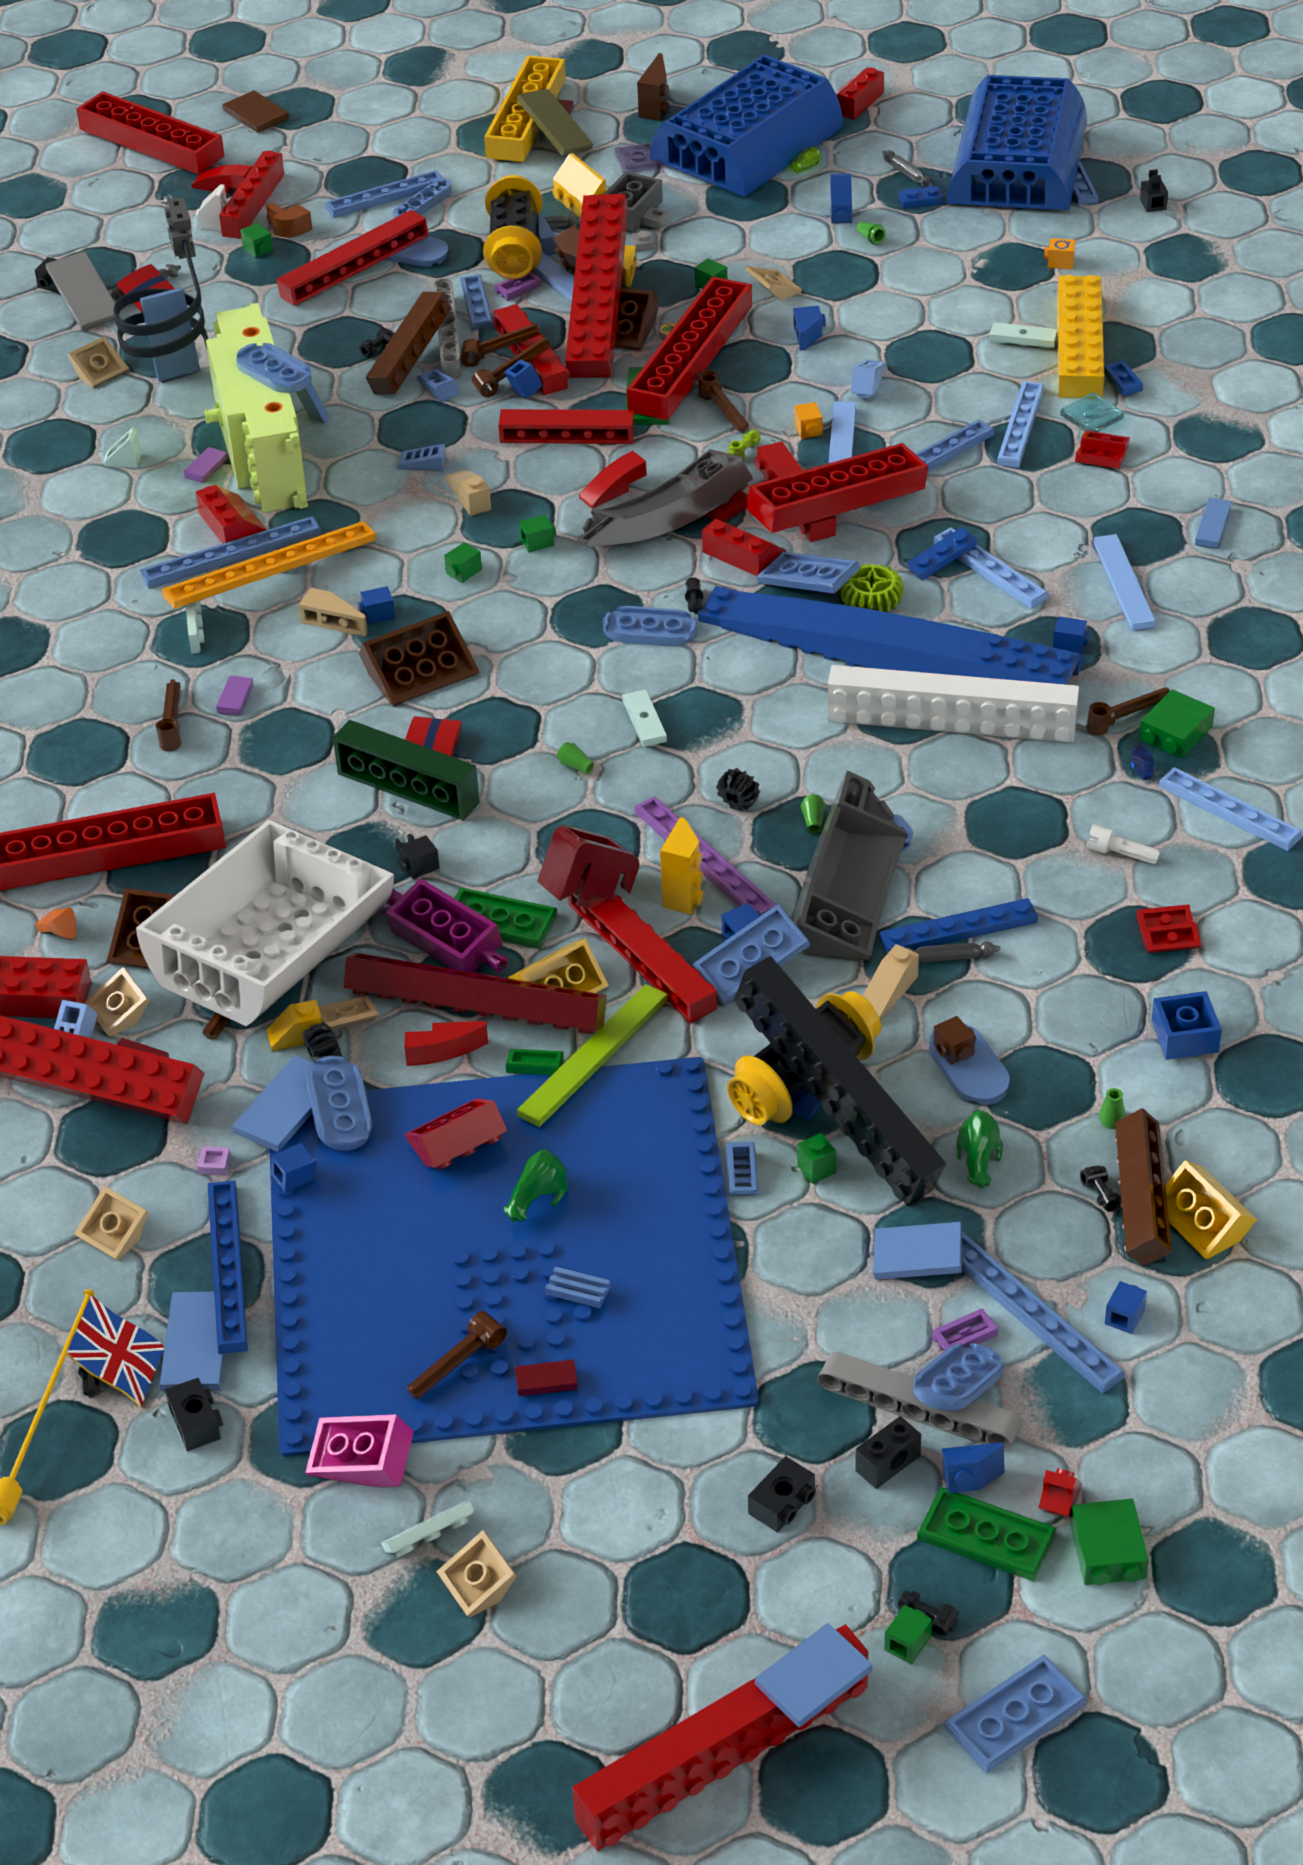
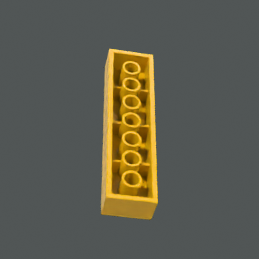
M527 55L484 136L486 158L525 162L541 129L520 105L517 98L519 94L549 89L557 99L566 81L565 59Z
M1058 276V397L1103 398L1104 353L1101 276Z

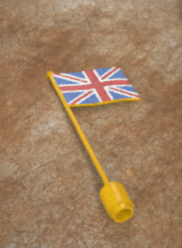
M91 1289L83 1292L85 1298L9 1477L0 1479V1525H5L13 1517L23 1493L15 1478L66 1356L70 1357L92 1376L123 1392L140 1408L160 1362L165 1347L147 1331L113 1313L94 1297L95 1293Z

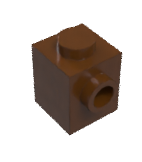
M958 1016L934 1026L933 1045L936 1047L938 1054L941 1057H945L951 1065L974 1055L976 1035L973 1029L967 1027Z

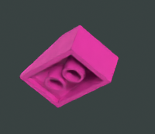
M397 1415L319 1418L305 1473L309 1476L371 1487L401 1486L414 1431Z

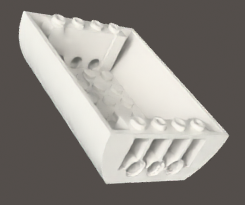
M267 820L136 928L139 945L151 972L161 987L247 1026L383 908L392 893L394 874L271 820Z

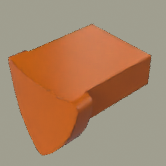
M71 907L52 910L35 923L39 932L51 931L55 935L69 940L76 937V919Z

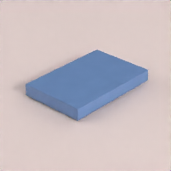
M961 1222L875 1229L873 1269L875 1280L962 1273Z
M827 1623L755 1678V1685L798 1727H801L872 1671V1663Z

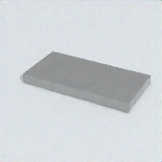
M85 251L46 263L49 275L81 330L115 319L113 313L115 302Z

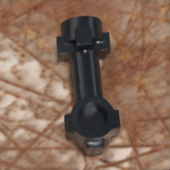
M380 328L375 340L369 339L362 343L360 346L362 355L368 357L377 353V348L383 344L387 345L395 333L387 328Z
M1091 1166L1080 1171L1082 1185L1084 1187L1094 1186L1099 1194L1097 1197L1099 1206H1103L1107 1212L1116 1210L1120 1205V1197L1117 1192L1114 1193L1105 1184L1108 1181L1106 1168L1104 1166Z
M905 1590L902 1593L897 1606L899 1609L906 1605L914 1610H921L932 1619V1630L941 1636H946L949 1631H953L958 1622L957 1616L959 1614L954 1607L942 1604L938 1610L920 1601V1594L915 1591L911 1593Z

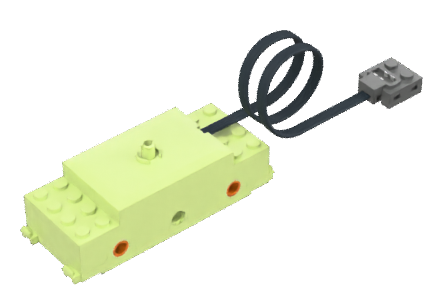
M184 197L167 200L168 208L164 209L168 223L169 239L174 255L178 256L179 259L187 258L196 290V298L185 294L186 304L189 307L175 317L154 324L138 325L145 323L143 312L129 316L122 321L119 318L120 311L127 305L140 301V298L170 291V289H142L125 294L116 301L113 308L115 323L118 327L119 345L130 356L153 358L176 352L191 344L201 334L208 353L215 399V409L204 410L206 424L219 422L238 489L251 487L255 503L260 504L262 513L291 507L300 508V510L306 508L308 503L306 500V484L298 423L290 394L272 390L241 372L237 367V353L244 346L257 343V346H263V343L274 345L267 319L262 317L258 303H250V306L245 308L216 312L217 321L213 322V327L217 338L208 339L204 328L205 318L201 306L200 287L191 257H196L193 245L190 216ZM197 312L200 315L199 321L193 318ZM188 320H190L191 327L193 328L177 340L154 347H135L127 344L122 338L124 333L135 336L163 333L184 324Z

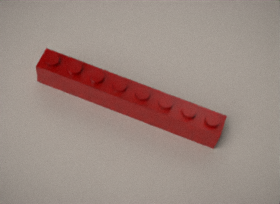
M409 210L277 278L280 297L296 306L429 236L426 218L413 210Z
M585 877L581 879L577 892L568 896L569 906L649 984L667 993L668 1002L686 1020L693 1023L717 1010L718 993L714 985L706 982L701 977L699 971L696 968H692L680 953H676L664 938L661 939L654 932L652 926L646 924L634 909H630L619 895L614 894L612 900L592 895L588 908L576 905Z

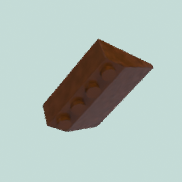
M449 611L362 643L359 653L369 676L392 706L480 673Z

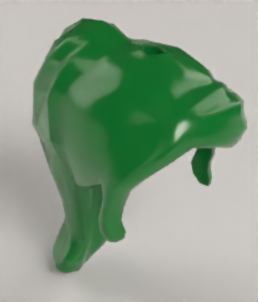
M976 1110L961 1124L956 1148L959 1160H961V1148L968 1152L966 1163L969 1177H967V1180L971 1184L983 1189L984 1186H989L992 1180L987 1173L992 1151L997 1149V1161H1000L1002 1158L1003 1142L1000 1138L999 1126L988 1112Z
M549 1149L539 1150L527 1160L524 1171L512 1191L510 1202L507 1206L503 1207L504 1213L509 1216L511 1222H523V1220L527 1219L526 1213L528 1208L541 1194L557 1192L551 1206L555 1207L568 1190L567 1169L561 1159L551 1153Z

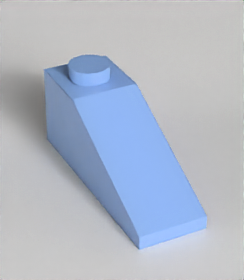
M865 359L854 365L851 393H857L856 397L870 398V395H874L879 387L887 362Z
M62 1000L54 1029L91 1038L98 1013L87 1004Z

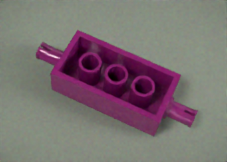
M421 878L404 895L397 892L394 888L392 889V894L386 903L391 907L385 913L393 933L452 969L475 972L483 963L499 973L503 971L499 966L504 969L506 968L508 958L496 952L503 944L496 923Z

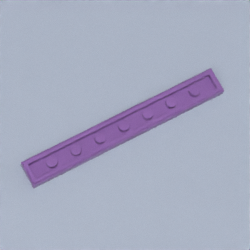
M655 796L634 806L635 814L666 841L679 817ZM693 831L699 840L700 852L703 855L700 871L738 907L749 903L761 915L776 906L771 899Z

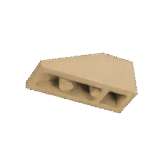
M462 470L444 476L445 481L470 516L491 510L490 488L480 475Z
M310 588L299 603L301 623L364 637L368 634L366 615L333 592Z
M897 944L883 958L863 994V997L875 1008L880 1021L918 977L919 954Z

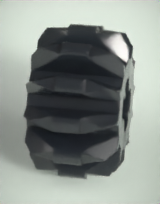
M738 768L734 770L728 769L718 781L716 786L718 790L717 795L722 797V802L728 803L730 808L735 807L739 811L742 809L748 810L759 797L760 790L758 787L760 784L753 780L754 776H749L746 771L741 772Z
M326 1023L314 1024L304 1030L302 1038L313 1063L326 1056L342 1057L338 1041Z

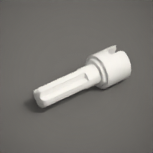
M1096 824L1092 825L1090 835L1093 837L1087 841L1086 848L1104 854L1111 850L1151 864H1156L1160 854L1158 849L1117 837L1112 829Z

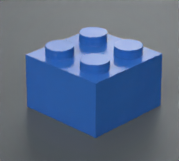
M1207 991L1153 999L1151 1022L1165 1060L1219 1052L1222 1029Z

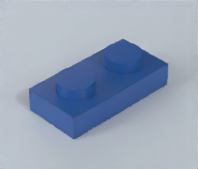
M927 186L926 188L918 189L909 188L899 191L898 198L903 209L943 204V195L939 186Z
M1124 360L1104 365L1105 376L1122 396L1143 391V383Z

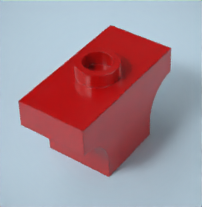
M1059 1468L1056 1469V1472L1046 1470L1038 1508L1045 1512L1070 1518L1071 1507L1073 1504H1076L1082 1487V1483L1077 1478H1074L1075 1473Z

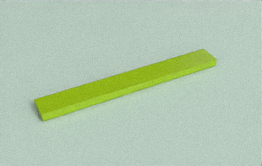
M645 984L604 1024V1027L600 1028L517 1109V1116L540 1127L668 1001V994Z

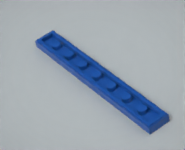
M236 1180L208 1183L218 1354L248 1351Z

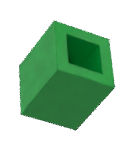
M259 223L240 230L243 248L255 258L273 251L271 233Z
M709 258L694 267L695 286L702 289L712 276L728 279L727 267Z
M546 515L519 521L520 540L528 553L554 546L556 528L553 522H549Z
M465 542L444 555L446 574L462 583L482 570L481 551Z
M819 1133L797 1144V1166L808 1180L814 1184L836 1173V1149L822 1133Z
M904 1605L885 1631L884 1650L912 1665L931 1638L932 1619L921 1610H914Z

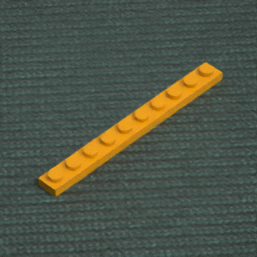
M362 521L162 589V596L174 609L183 607L187 604L375 541L376 533Z

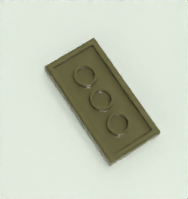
M549 89L519 94L517 101L561 155L591 150L594 144Z

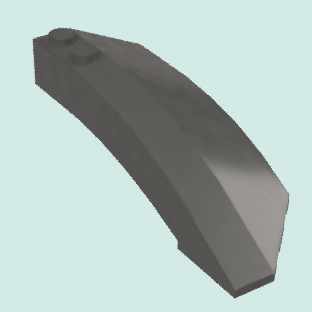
M709 449L684 470L659 487L637 498L601 510L592 508L591 514L593 517L586 520L582 528L585 533L584 535H579L577 542L586 547L639 542L663 535L693 522L719 505L726 504L734 493L744 490L748 486L747 483L753 477L740 456Z
M848 770L844 775L813 854L796 906L793 922L810 942V946L803 952L817 956L869 960L885 899L908 833L903 827L897 826L894 822L893 817L895 815L884 800L880 801L874 793L876 788L871 781Z

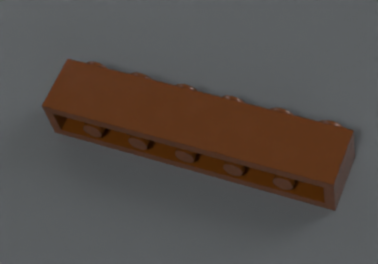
M444 292L421 293L365 377L374 394H396L452 309Z
M1141 1108L1115 1122V1141L1117 1144V1163L1120 1174L1118 1182L1121 1187L1122 1198L1120 1204L1123 1209L1124 1249L1130 1258H1134L1144 1267L1171 1253L1172 1247L1160 1125L1153 1116Z

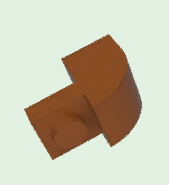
M273 202L266 205V218L268 223L273 226L275 235L290 238L313 230L310 211L299 204L286 210Z

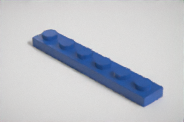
M1025 898L880 931L879 939L886 954L889 953L895 944L916 950L923 946L942 945L1034 924L1038 921V914L1030 899Z

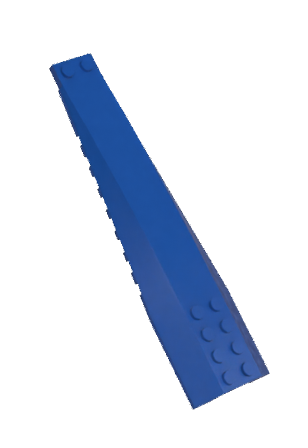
M715 586L698 614L699 622L720 626L722 629L766 642L771 640L779 641L780 646L787 648L797 647L802 652L810 655L812 651L820 653L827 660L833 661L834 658L846 661V665L855 667L857 664L874 669L1067 685L1072 675L1078 676L1085 662L1084 656L1068 650L930 620L800 598L735 591Z

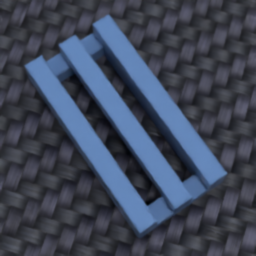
M555 1267L553 1275L550 1276L549 1284L545 1287V1293L549 1296L601 1308L610 1288V1280ZM556 1285L563 1286V1287H567V1288H571L572 1290L566 1289V1288H562V1287H558V1286H556ZM584 1292L591 1293V1294H595V1295H599V1296H594V1295L586 1294V1293H584Z

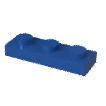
M961 527L908 561V569L923 581L977 546V539Z

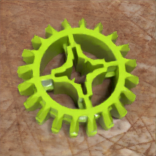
M863 563V566L840 588L842 602H845L846 606L889 613L890 608L896 609L897 604L901 603L904 586L902 576L898 575V571L892 570L891 566L884 567L883 564L878 566L874 565V563L872 565Z

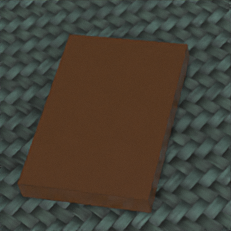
M255 90L222 104L225 112L257 133L289 119L287 111Z

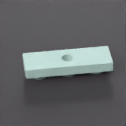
M993 322L989 341H996L999 344L1013 343L1019 346H1039L1043 349L1054 348L1058 329Z
M200 600L186 605L188 636L192 654L200 653V643H205L202 615L198 614L202 613Z
M646 689L622 694L623 703L643 747L667 742V735Z
M470 1501L462 1502L381 1542L385 1553H396L397 1557L404 1555L414 1549L413 1543L423 1539L424 1543L430 1542L441 1536L439 1530L449 1525L451 1529H455L468 1523L467 1516L473 1514L474 1509Z

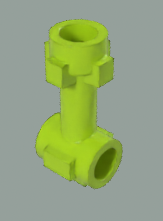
M750 430L743 435V441L730 442L728 453L740 456L743 460L745 450L748 447L753 448L760 443L761 436L759 432Z

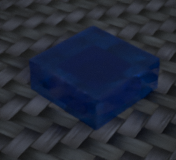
M1140 744L1132 749L1131 766L1142 780L1145 781L1153 776L1154 758Z

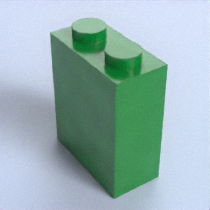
M1172 689L1140 721L1139 740L1182 759L1213 727L1215 708Z
M1133 1498L1072 1505L1070 1525L1084 1585H1105L1110 1582L1119 1581L1135 1582L1147 1578L1149 1560Z

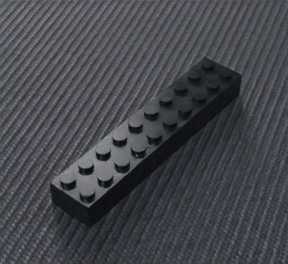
M772 956L746 969L734 1000L738 1008L745 1012L753 1021L756 1030L763 1033L770 1042L772 1049L779 1053L787 1062L789 1069L799 1076L804 1082L807 1091L814 1094L822 1104L824 1111L834 1118L839 1124L842 1133L849 1136L855 1143L859 1153L870 1161L878 1176L885 1179L898 1199L902 1200L908 1207L932 1192L947 1164Z

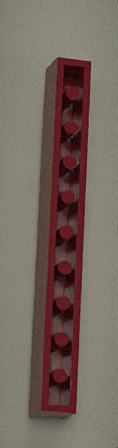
M354 953L347 956L345 963L343 988L352 989V993L358 995H367L369 992L377 994V997L381 999L398 997L402 998V1002L405 1003L427 1002V1006L433 1008H441L443 1005L450 1006L456 1012L474 1010L480 1016L502 1015V1019L508 1021H517L518 1018L526 1019L527 1023L531 1025L549 1023L553 1024L555 1029L578 1028V1032L583 1034H594V1031L604 1027L607 995L362 953Z

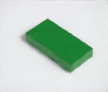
M510 1049L505 1065L506 1073L553 1075L563 1065L564 1052Z

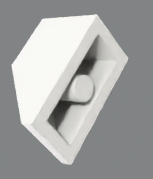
M220 184L203 201L200 209H197L196 219L200 222L201 230L221 231L219 215L227 204L225 185Z

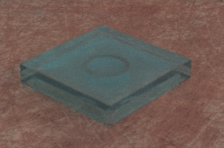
M1094 392L1061 408L1060 412L1062 417L1083 431L1098 432L1124 418L1122 410Z

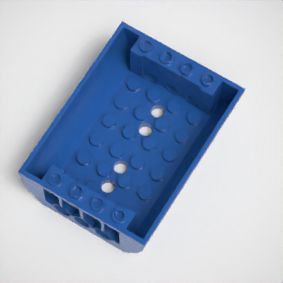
M764 54L665 121L657 129L653 137L650 159L746 197L843 127L840 104L827 78Z
M987 75L977 86L970 100L948 188L946 204L974 205L978 207L994 206L997 208L1014 207L1017 209L1035 208L1037 210H1070L1087 126L1086 106L1076 86L1068 78Z

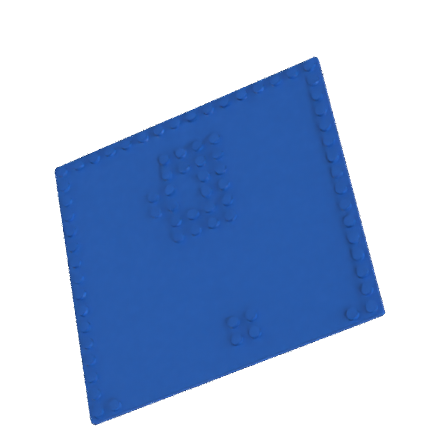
M702 1057L602 1066L540 1127L518 1117L517 1109L552 1075L522 1074L365 1090L372 1118V1130L368 1141L354 1150L341 1151L333 1149L324 1144L318 1137L312 1113L280 1151L302 1143L308 1152L313 1153L317 1162L314 1180L287 1192L283 1191L271 1175V1158L277 1151L269 1148L280 1454L284 1457L310 1454L319 1418L397 1415L414 1431L411 1443L756 1407L759 1404V1397L704 1059ZM476 1098L495 1101L507 1129L506 1132L500 1134L501 1139L489 1145L482 1143L476 1146V1152L465 1157L459 1155L451 1159L452 1164L442 1169L426 1166L404 1135ZM549 1149L551 1153L558 1156L565 1164L568 1190L555 1207H552L551 1203L557 1192L541 1194L528 1208L526 1213L527 1219L523 1220V1222H511L509 1216L504 1213L503 1207L507 1206L510 1202L512 1191L524 1171L527 1160L539 1150ZM559 1267L610 1280V1288L601 1308L546 1295L545 1287L549 1284L554 1268ZM556 1285V1286H558V1287H562V1288H566V1289L572 1290L571 1288H567V1287H563V1286ZM584 1292V1293H586V1294H590V1295H594V1296H599V1295H595V1294H591V1293ZM486 1311L507 1329L504 1341L497 1348H486L485 1350L479 1348L420 1399H414L407 1391V1386L468 1335V1324L478 1312ZM574 1359L577 1390L518 1397L515 1366Z

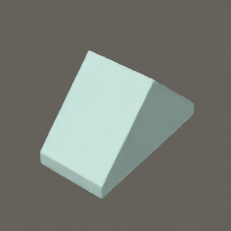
M133 426L107 451L103 461L104 466L137 468L142 455L137 428Z

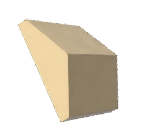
M746 266L745 270L780 301L801 293L802 289L779 270Z
M105 336L68 354L78 377L92 388L129 370Z
M123 967L86 1000L84 1004H87L98 1013L97 1022L106 1034L111 1037L137 1025L149 1003V999Z
M368 995L319 1006L322 1022L326 1023L331 1030L375 1020L378 1016L377 1009Z
M104 1186L74 1235L114 1259L119 1260L140 1241L149 1212Z
M484 1530L436 1571L469 1618L501 1602L517 1577Z

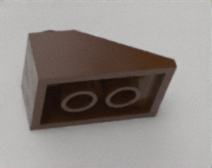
M658 53L637 82L638 113L640 118L661 121L669 112L670 103L667 102L669 85L667 84L662 53Z
M575 225L553 238L557 246L554 250L559 258L562 259L563 267L566 271L571 270L574 275L579 231Z
M621 288L615 347L642 349L655 323L659 308V302L654 291Z
M125 888L107 962L149 968L139 945L136 928L175 895Z

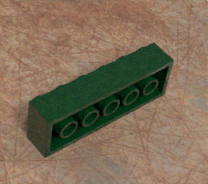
M348 720L333 736L338 775L463 821L480 803L477 768L474 764L352 720Z

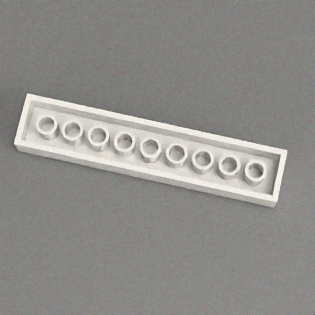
M832 665L828 680V722L1074 743L1079 686Z

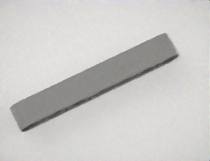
M441 278L434 282V292H444L452 308L438 329L442 373L458 379L462 373L453 282L450 279Z
M832 1352L829 1355L817 1378L819 1384L830 1392L979 1444L1003 1442L1004 1451L1011 1448L1022 1425L1021 1419L1015 1413L977 1399L966 1408L954 1411L939 1410L927 1406L919 1401L913 1393L915 1378L840 1352Z

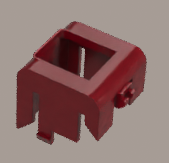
M562 825L553 833L537 882L561 901L577 892L581 879L585 877L576 905L588 908L592 895L612 900L621 873L624 875L620 886L630 894L640 863L634 854L609 836L569 825Z

